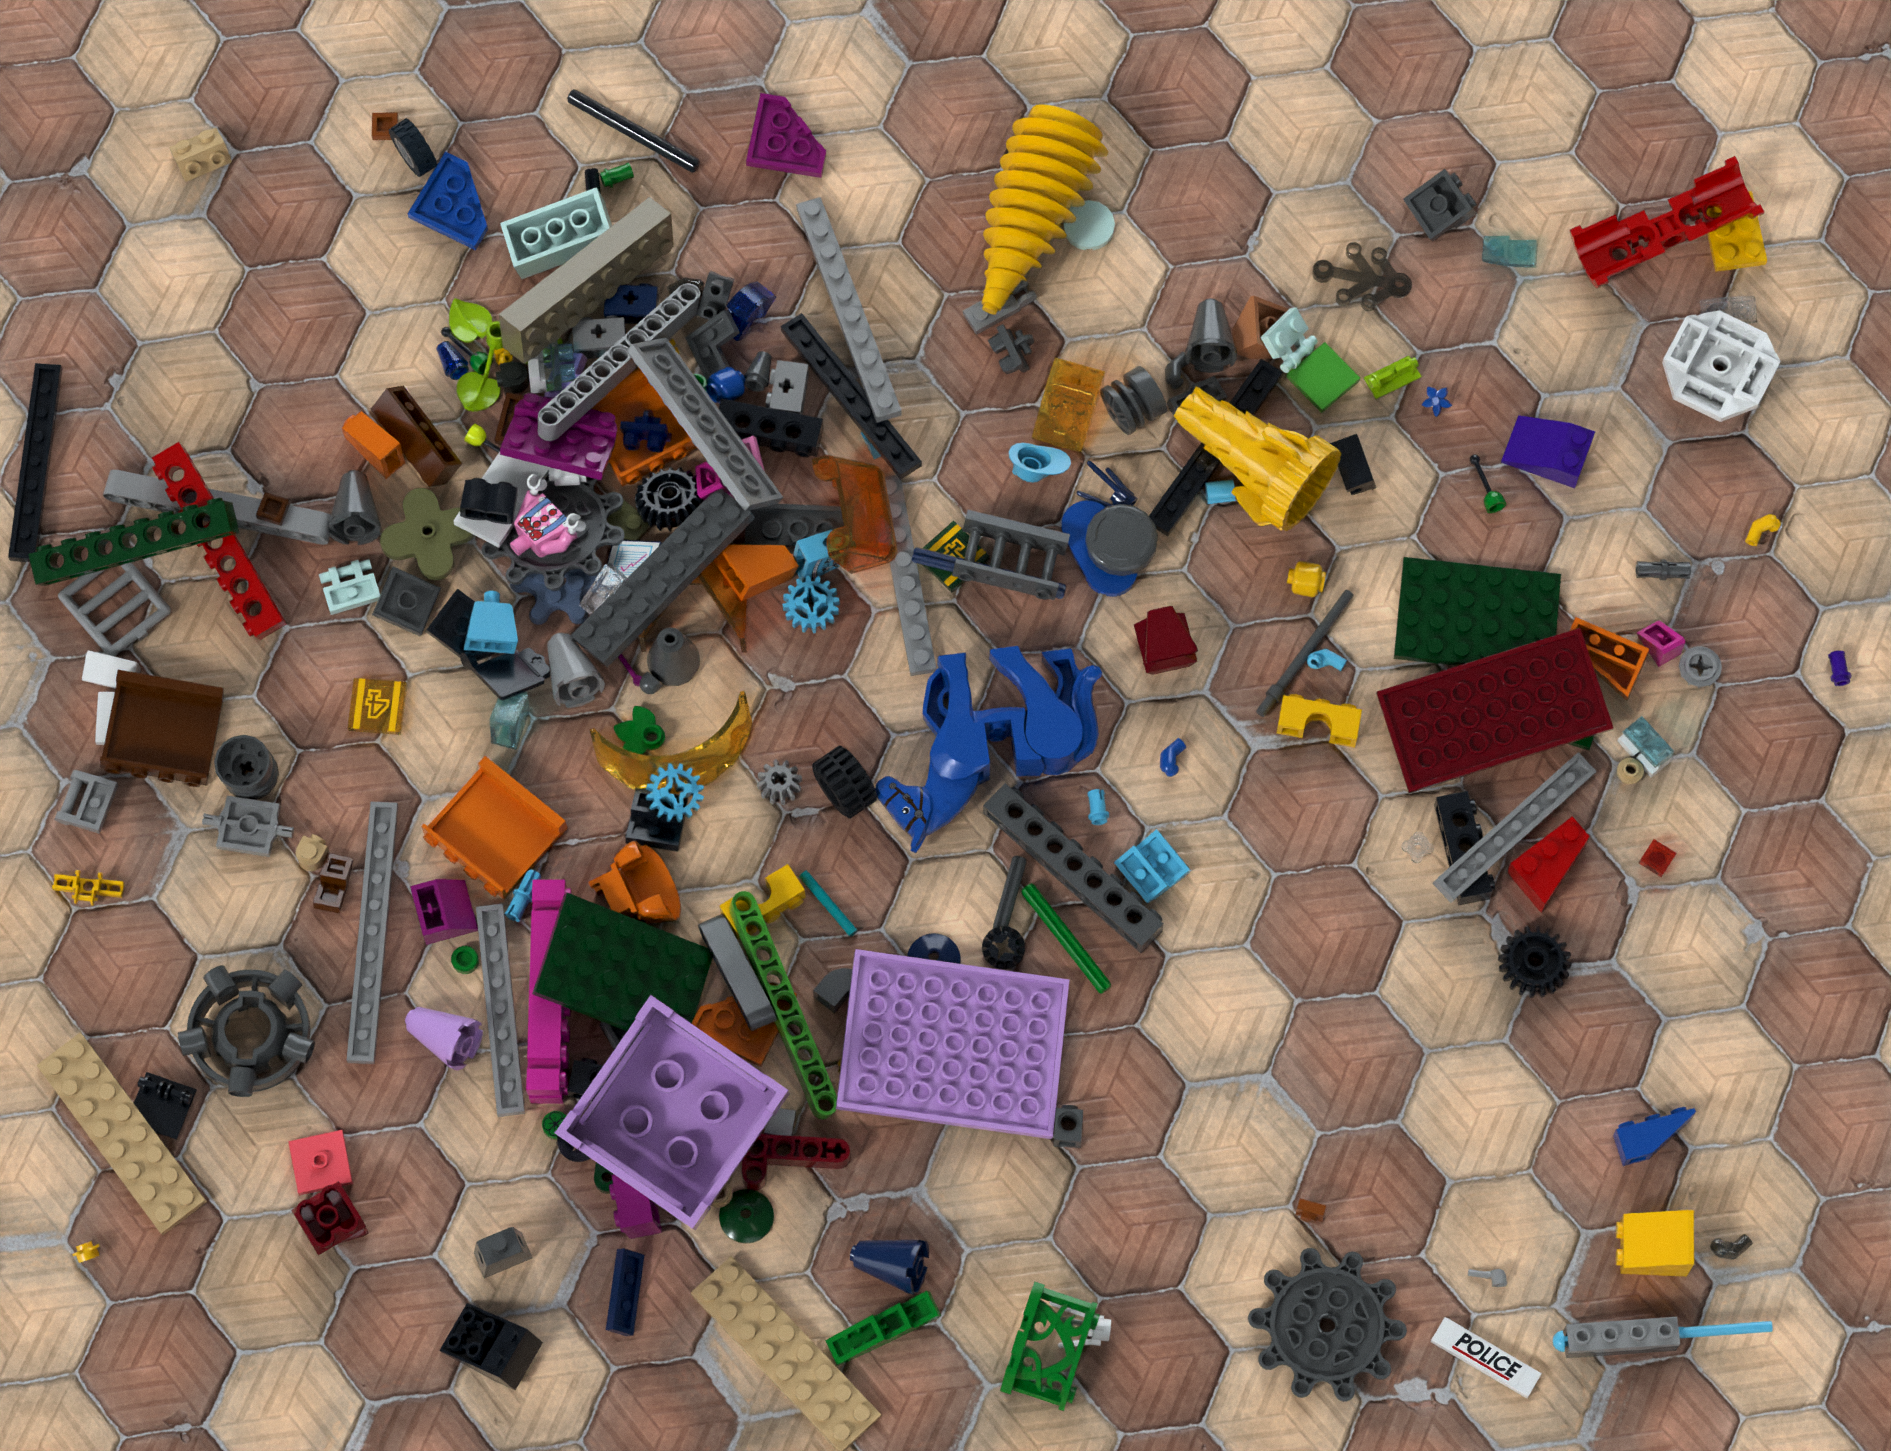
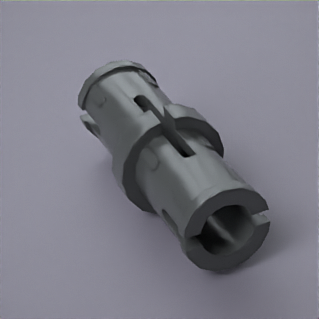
M1661 559L1660 562L1637 561L1635 569L1636 578H1659L1662 581H1666L1667 578L1690 579L1691 564L1690 562H1667L1666 559Z

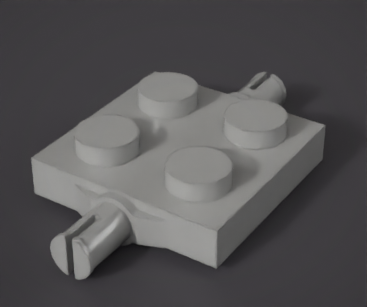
M227 796L225 807L220 816L204 813V818L202 819L203 825L218 827L217 849L270 857L272 845L277 836L293 838L294 827L279 825L278 817L281 806L279 803Z

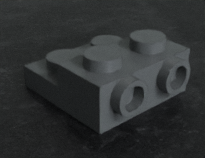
M1446 169L1403 198L1431 241L1436 240L1452 227L1458 228L1477 214L1474 210L1477 204L1469 193L1463 194L1460 189L1463 183L1455 172L1450 175Z

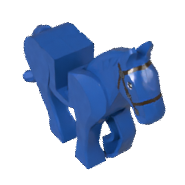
M1019 646L990 649L989 660L1000 673L1006 676L1018 688L1023 696L1026 711L1022 707H1003L973 711L968 670L966 667V653L938 656L937 665L939 668L927 681L922 712L925 723L936 736L929 755L930 765L926 785L924 787L907 786L891 776H885L877 782L875 787L878 800L898 826L912 837L910 851L917 853L926 836L953 820L965 808L977 790L978 785L990 780V759L987 739L998 742L1005 740L1006 737H1011L1016 777L1040 776L1042 773L1046 775H1060L1069 772L1078 762L1091 755L1097 745L1099 736L1092 692L1094 684L1102 675L1100 667L1091 665L1079 670L1075 664L1071 648L1042 652V663L1058 681V688L1055 694L1043 676L1026 661ZM946 698H949L948 710L943 706V701Z

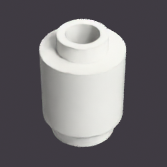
M549 467V480L554 481L555 486L581 485V482H587L586 476Z

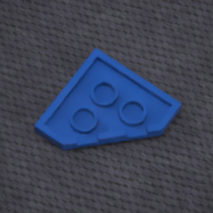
M445 151L407 213L408 218L476 251L488 231L468 162Z

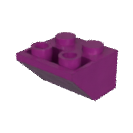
M434 879L410 886L426 945L478 931L465 880Z
M612 1175L613 1184H609L611 1199L615 1200L617 1204V1210L613 1211L615 1224L617 1227L620 1226L621 1232H624L630 1239L662 1233L660 1215L656 1203L616 1175Z

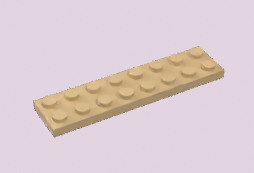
M81 1032L37 1064L42 1074L162 1235H165L207 1203L206 1199Z
M732 1256L691 1292L693 1298L837 1451H845L882 1417L879 1411Z

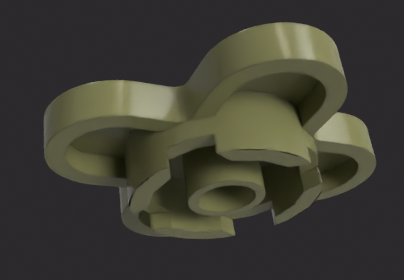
M426 488L413 489L407 493L403 500L405 521L388 526L381 534L380 544L388 558L404 560L414 557L417 559L421 573L426 578L441 580L446 578L454 568V558L451 551L453 546L467 543L474 535L454 525V519L460 512V508L442 511L440 510L437 497L432 491Z

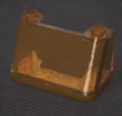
M831 455L812 459L815 475L822 481H832V486L838 490L844 524L843 527L834 529L828 535L826 543L828 556L850 574L892 562L897 555V543L883 471L872 463Z

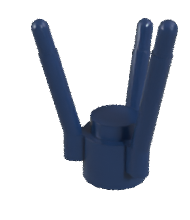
M1087 461V465L1115 491L1110 498L1113 504L1082 491H1077L1078 496L1089 501L1098 502L1105 507L1117 504L1134 506L1138 498L1134 496V493L1123 484L1109 467L1105 471L1111 479L1092 461Z

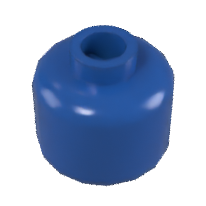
M726 367L710 375L707 380L706 392L715 403L720 404L721 399L735 401L745 392V377L740 371H736L732 367Z

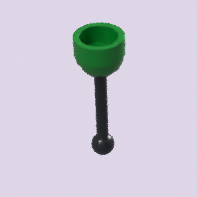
M449 327L442 328V336L449 337L471 357L469 362L472 369L478 374H483L488 354L481 351L472 352L451 333Z
M1473 454L1470 457V463L1475 465L1487 492L1484 498V506L1487 513H1496L1506 506V501L1501 493L1491 490L1479 464L1480 457Z

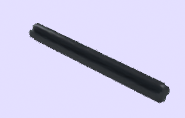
M573 89L567 97L568 103L691 173L696 172L700 165L698 158L578 90Z

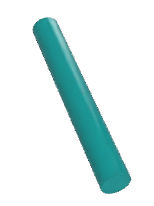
M807 870L801 873L799 878L848 936L852 937L856 934L857 928Z

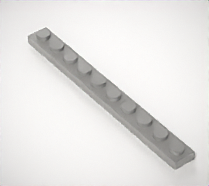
M819 197L796 204V210L875 420L878 423L901 416L900 405L822 199Z
M370 803L347 1063L375 1064L398 803Z

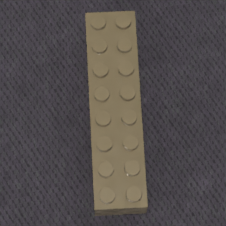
M647 198L499 314L503 348L525 364L531 358L537 357L550 343L556 342L568 329L575 327L587 314L594 312L607 298H612L620 285L631 283L639 273L650 268L662 255L668 254L674 247L671 213L652 198Z

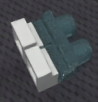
M557 341L550 343L537 357L531 358L528 361L531 393L562 390V383L571 382L576 379L574 364L560 365L559 363L574 361L572 344H558Z
M1643 716L1622 731L1623 735L1617 740L1632 758L1636 757L1641 762L1644 771L1650 778L1672 760L1674 750Z

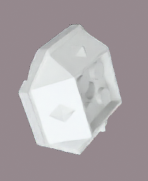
M1719 310L1700 315L1686 316L1662 364L1674 400L1722 422L1758 407L1781 361L1777 353H1775L1766 332ZM1720 365L1725 370L1717 371L1713 366Z

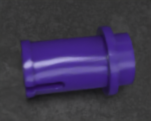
M1831 652L1828 654L1832 670L1831 681L1834 682L1835 686L1849 684L1852 675L1847 669L1845 652Z

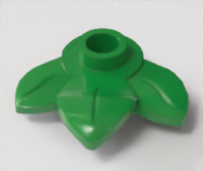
M634 706L632 712L633 721L622 722L614 726L617 737L622 742H625L621 751L622 754L630 757L641 756L647 750H656L665 742V732L662 727L656 724L654 714L641 706ZM654 734L657 738L655 741H649L647 739L648 736Z

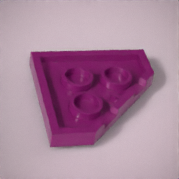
M760 93L746 166L822 178L826 160V150L821 143H818L812 135V131L803 119L796 114L786 97Z

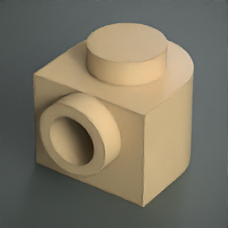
M312 834L310 838L303 835L296 848L298 862L306 871L320 869L324 864L327 853H330L325 845L326 841L317 835Z

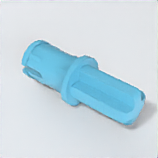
M532 869L526 872L519 888L513 891L514 897L504 914L507 918L520 922L529 902H532V880H540V873Z

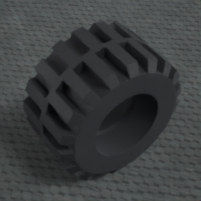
M839 745L812 764L814 776L833 806L845 817L851 819L877 801L876 790L871 779L858 760L846 748Z

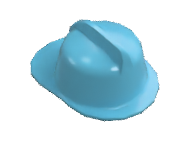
M1016 443L1011 446L1008 452L1009 458L1013 463V474L1026 482H1039L1048 475L1064 473L1071 465L1070 457L1065 452L1052 447Z

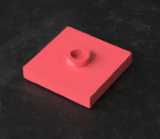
M342 1130L288 1141L299 1196L322 1191L326 1186L333 1185L338 1181L342 1186L353 1184Z

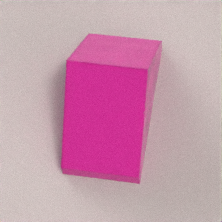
M707 461L695 467L697 494L701 499L705 500L711 493L720 489L729 495L731 494Z
M1659 620L1637 632L1643 645L1649 648V654L1658 667L1681 655L1685 645L1684 637Z

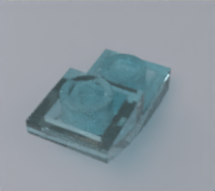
M1484 236L1482 261L1502 266L1536 268L1537 240H1511L1510 236Z

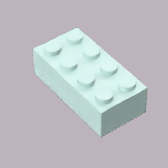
M597 187L500 223L513 266L521 279L564 264L612 226L605 201Z

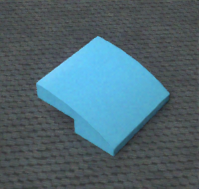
M1157 829L1140 844L1132 846L1114 862L1146 903H1150L1192 871Z

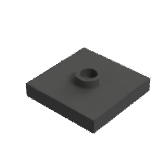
M392 567L372 615L421 636L441 588L396 567Z

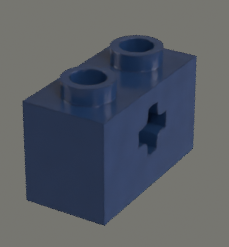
M641 283L638 286L620 285L615 295L610 299L607 298L604 302V318L614 315L619 318L624 317V321L627 324H638L658 306V287L648 283Z

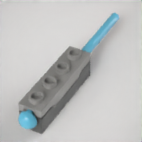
M1677 1317L1566 1324L1564 1330L1558 1331L1553 1336L1552 1342L1555 1349L1560 1352L1565 1351L1566 1358L1676 1351L1680 1345V1338L1772 1332L1773 1327L1772 1321L1678 1327Z

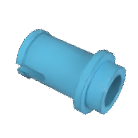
M1100 789L1089 791L1087 793L1090 805L1088 819L1091 820L1093 825H1103L1107 823L1109 818V812L1106 811L1105 792Z

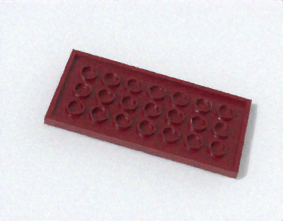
M1581 628L1376 692L1408 793L1614 729Z

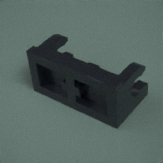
M1357 434L1330 443L1340 450L1341 456L1338 468L1347 492L1355 495L1377 488Z

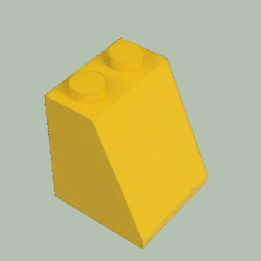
M1694 1210L1623 1214L1620 1222H1616V1238L1620 1239V1249H1616V1265L1620 1266V1274L1687 1277L1694 1265Z

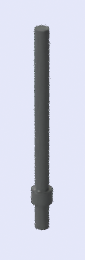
M1349 590L1343 592L1275 685H1271L1266 692V698L1256 710L1258 715L1265 717L1275 702L1279 703L1285 694L1284 690L1353 598L1352 592Z

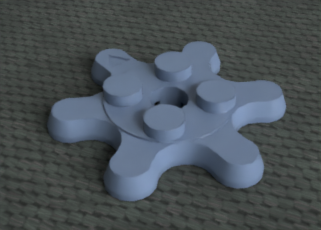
M581 569L570 570L565 574L566 583L559 591L549 590L545 586L542 574L529 575L519 585L510 583V587L514 592H528L535 597V605L529 612V618L532 623L542 625L548 620L552 612L561 610L567 613L572 623L582 624L588 618V611L582 603L583 597L589 592L604 591L601 586L604 574L599 573L596 576H589Z

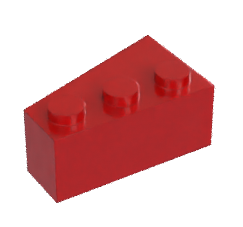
M1573 816L1511 862L1507 871L1509 876L1541 913L1586 847L1590 837Z

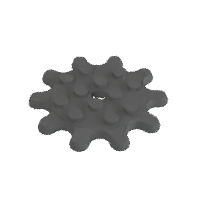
M548 474L545 478L547 487L543 491H538L539 495L543 493L566 518L574 513L580 515L581 518L579 520L586 524L585 530L581 532L576 531L577 538L572 541L565 552L538 557L529 548L518 556L510 547V543L519 537L514 525L500 548L485 542L481 548L482 554L490 560L500 557L510 558L511 565L506 571V579L513 585L521 584L529 575L542 574L545 586L551 591H559L564 584L565 574L570 570L581 569L589 576L598 575L601 571L602 563L596 556V551L605 545L618 546L625 537L621 527L612 526L607 522L609 515L621 509L624 502L623 497L618 492L606 495L595 493L594 486L597 484L598 479L587 477V482H581V485L555 486V482L549 480Z
M1307 1248L1301 1252V1271L1297 1276L1288 1277L1275 1269L1269 1270L1264 1276L1266 1287L1274 1294V1303L1268 1308H1255L1248 1315V1322L1253 1328L1266 1330L1271 1336L1272 1342L1267 1349L1260 1353L1258 1362L1265 1370H1272L1280 1365L1290 1367L1294 1373L1291 1390L1299 1398L1307 1397L1316 1383L1324 1381L1332 1386L1338 1400L1346 1402L1354 1397L1355 1388L1353 1380L1358 1373L1367 1372L1379 1380L1386 1379L1390 1375L1391 1366L1382 1357L1380 1352L1381 1346L1386 1341H1399L1406 1336L1407 1328L1402 1321L1389 1319L1383 1312L1384 1303L1396 1293L1395 1284L1389 1279H1383L1374 1284L1364 1282L1360 1275L1363 1258L1359 1253L1348 1252L1343 1257L1339 1266L1330 1268L1323 1264L1321 1256L1316 1249ZM1324 1318H1329L1334 1322L1335 1329L1331 1332H1323L1319 1322Z

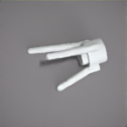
M1049 1302L1051 1306L1059 1309L1062 1306L1056 1303ZM1068 1307L1065 1309L1067 1312L1085 1317L1083 1312ZM1100 1315L1096 1329L1089 1330L1088 1336L1092 1338L1087 1339L1085 1345L1101 1346V1341H1109L1111 1319H1104V1316ZM1061 1317L1063 1322H1065L1067 1318ZM1072 1319L1073 1325L1080 1326L1083 1323V1320ZM1079 1340L1073 1341L1075 1347L1078 1346ZM1060 1342L1058 1347L1064 1348L1063 1343Z

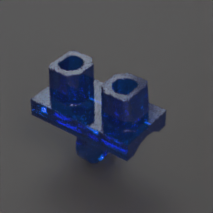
M645 409L643 416H635L634 422L621 421L620 430L623 433V445L627 450L637 451L640 447V441L648 440L647 448L649 451L662 452L666 441L671 442L672 433L668 432L666 424H661V418L654 417L651 409Z

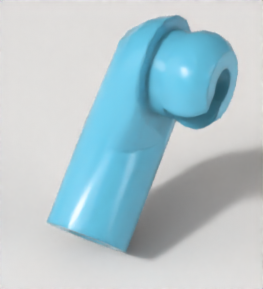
M1329 649L1315 651L1307 658V664L1312 669H1319L1330 665L1342 671L1347 662L1345 658Z

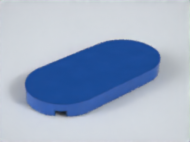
M1095 501L1077 502L1066 510L1062 518L1061 531L1070 534L1067 546L1091 589L1099 594L1102 593L1110 597L1125 594L1134 585L1137 573L1126 576L1106 573L1096 567L1089 558L1085 545L1087 527L1090 521L1105 506Z

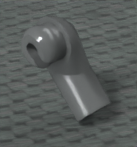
M1181 352L1165 368V381L1167 384H1170L1172 389H1178L1184 383L1180 376L1181 369L1187 365L1185 352Z

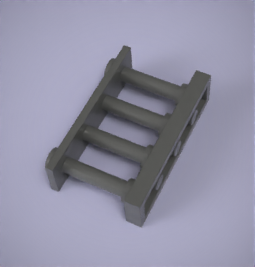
M967 510L963 532L969 533L970 536L964 560L956 559L952 576L958 577L963 581L972 580L1034 595L1043 600H1055L1059 583L1051 581L1055 561L1058 554L1065 556L1070 534ZM980 536L995 539L990 566L974 563ZM1006 542L1021 546L1015 573L1000 569ZM1032 548L1047 552L1041 579L1026 575Z

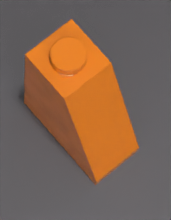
M362 411L356 416H350L344 422L342 427L344 437L385 479L405 464L400 443Z
M728 545L713 560L741 601L791 580L799 567L793 554L788 551L785 545Z

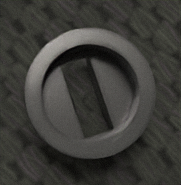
M648 671L640 680V688L646 694H654L663 686Z

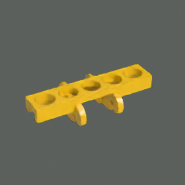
M75 870L76 876L54 874L55 879L52 889L54 891L75 893L72 895L74 904L81 900L90 901L91 906H94L95 901H98L96 895L119 898L123 896L124 882L103 879L102 872H98V879L96 880L80 878V870ZM61 879L67 881L66 886H60L57 883ZM87 882L94 884L90 891L84 890V885ZM102 884L107 885L106 890H101ZM113 885L120 887L119 892L110 891ZM80 893H82V894H91V896L80 895Z

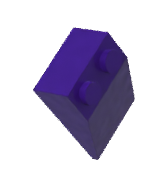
M1518 415L1501 463L1575 488L1591 447L1595 431L1573 423Z

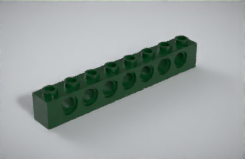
M223 498L208 500L206 506L198 507V504L183 507V512L174 514V511L158 514V519L150 521L149 518H142L133 521V526L125 527L124 524L112 526L109 528L110 532L103 534L100 531L85 534V539L78 541L76 538L65 539L61 541L60 546L52 547V544L39 546L36 548L37 552L28 554L35 585L47 586L238 534L240 532L233 502L223 501ZM208 514L210 516V524L205 528L203 526V518ZM184 521L186 529L183 534H180L178 526ZM157 528H160L161 537L156 541L154 532ZM135 534L137 543L132 548L130 546V538ZM109 541H111L113 548L112 551L109 554H107L105 547L106 544ZM86 548L88 550V557L83 561L81 552ZM62 554V556L64 557V563L59 568L57 565V559Z

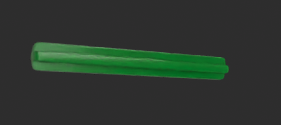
M1032 883L1022 889V895L1100 994L1109 990L1111 982L1036 886Z

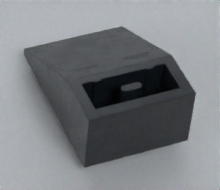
M467 1303L439 1351L491 1380L516 1390L543 1342L528 1329Z

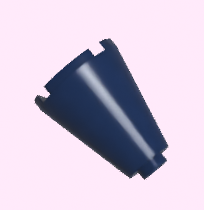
M863 1240L859 1241L857 1245L852 1246L850 1261H853L855 1268L908 1294L915 1295L914 1292L918 1293L920 1291L928 1268L923 1266L924 1257L929 1258V1245L927 1241Z

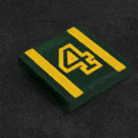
M953 520L926 544L923 549L964 559L969 535L963 532V529ZM978 545L975 562L985 564L990 559V556ZM924 565L951 593L965 582L958 577L952 576L953 572Z

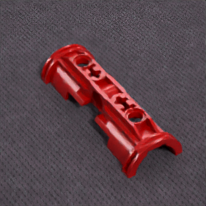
M1735 156L1725 160V166L1694 179L1695 188L1668 199L1672 210L1649 220L1643 210L1621 221L1617 220L1615 214L1584 229L1580 225L1570 229L1571 239L1578 258L1593 286L1599 288L1603 284L1606 285L1609 283L1607 278L1665 253L1666 249L1686 240L1692 241L1746 216L1754 219L1758 215H1763L1764 210L1761 204L1757 205L1753 202L1745 186L1737 158ZM1711 207H1718L1722 213L1717 218H1711L1707 215V210ZM1701 212H1702V216H1703V220H1704L1703 222H1702V218H1700V214H1699V213H1701ZM1690 218L1691 221H1695V225H1686V220ZM1643 239L1644 242H1648V246H1639V240ZM1629 244H1632V249L1634 248L1635 254L1631 253V247L1629 246ZM1616 249H1624L1627 252L1626 258L1622 260L1615 259L1612 254Z

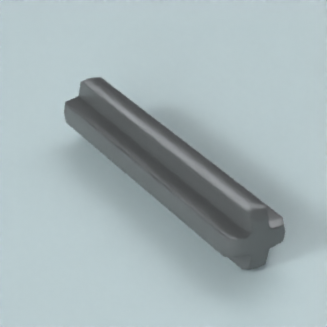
M1013 856L993 928L1009 925L1026 866V859L1023 857Z

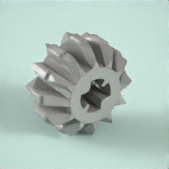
M775 759L773 761L774 767L765 764V772L758 773V779L761 781L757 783V789L763 790L761 792L763 799L770 797L772 805L777 799H780L781 805L784 806L786 804V797L794 801V792H801L799 783L802 782V776L797 774L798 768L796 766L789 768V761L785 760L781 766L778 760ZM775 780H778V781H780V782L784 780V784H783V785H781L780 783H776V784H775Z

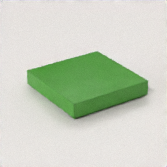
M1326 342L1301 361L1296 369L1289 371L1286 376L1321 413L1360 381V377Z

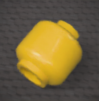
M1299 561L1296 563L1295 569L1289 568L1287 584H1292L1291 590L1294 594L1316 597L1318 592L1323 593L1326 572H1322V566L1319 564Z

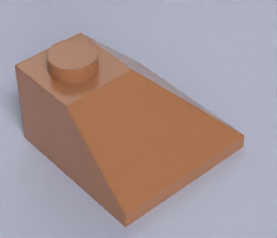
M1251 296L1232 329L1237 354L1249 359H1273L1260 337L1288 311V308L1257 296Z

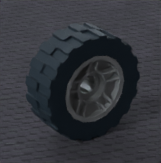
M405 118L389 129L391 140L415 175L421 177L437 166L436 158L430 146L409 119Z

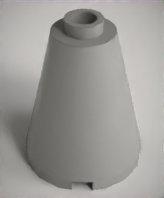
M557 633L553 635L547 643L552 693L556 704L560 706V703H563L567 708H574L592 702L595 699L594 694L599 690L602 693L605 683L603 677L570 634Z

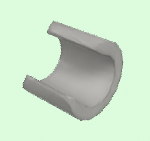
M1502 1269L1491 1271L1468 1270V1276L1491 1278L1492 1287H1504L1507 1285L1506 1274Z

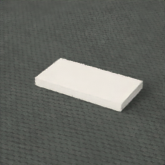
M499 452L482 479L491 484L508 482L518 488L513 524H499L487 520H471L461 517L459 512L454 519V525L500 548L514 527V522L527 491L531 490L527 485L528 477L531 474L539 475V479H545L549 474V467L503 456Z

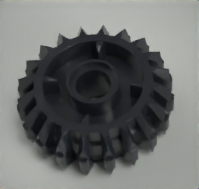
M671 465L667 471H663L660 468L657 474L650 472L649 478H643L642 485L637 486V493L635 494L636 509L643 522H648L651 528L657 526L659 531L667 527L671 532L673 527H679L704 501L697 494L696 476H693L691 470L684 472L682 467L674 470Z
M1539 925L1535 927L1534 932H1531L1530 927L1526 926L1524 928V935L1518 929L1515 930L1514 937L1508 936L1506 938L1508 945H1502L1500 951L1504 954L1498 956V961L1504 963L1499 966V972H1507L1502 978L1503 981L1512 980L1509 988L1513 990L1517 986L1520 987L1519 995H1523L1525 990L1529 991L1530 998H1534L1536 991H1538L1541 998L1545 997L1546 990L1554 994L1556 991L1555 986L1561 988L1564 984L1562 979H1568L1569 973L1567 970L1572 966V963L1567 961L1571 953L1563 951L1567 946L1566 942L1558 944L1560 935L1556 934L1553 938L1550 937V928H1547L1545 933H1540L1541 928ZM1536 957L1541 961L1542 965L1538 967L1532 966L1528 959Z

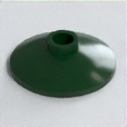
M743 1189L734 1192L730 1203L720 1208L719 1221L722 1230L730 1239L738 1243L748 1244L757 1242L768 1234L773 1225L774 1212L770 1201L762 1193L751 1189ZM743 1210H749L751 1212V1216L749 1218H743L741 1216V1212Z

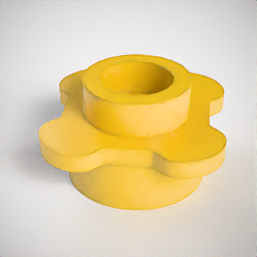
M92 1241L76 1246L78 1252L72 1255L76 1256L78 1262L81 1263L100 1256L97 1249L100 1246L99 1244L93 1246Z

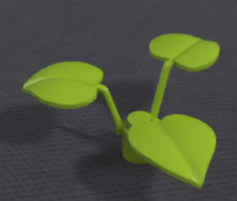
M454 298L449 311V325L453 335L465 343L473 342L478 336L482 339L486 337L487 345L490 347L484 375L482 376L477 372H468L460 377L456 389L457 396L466 410L472 412L483 411L496 403L500 396L501 389L498 387L497 380L488 378L494 351L503 348L500 321L492 322L491 314L484 307ZM561 338L543 349L544 364L549 362L562 346L563 340Z

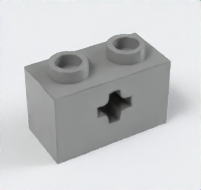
M611 315L606 316L604 319L582 318L572 328L574 353H582L587 359L600 358L626 334L624 317L619 318L618 316ZM598 334H602V338H597Z
M777 360L776 369H771L770 384H773L772 393H767L766 408L803 414L809 378L808 364ZM786 388H789L788 393H783Z

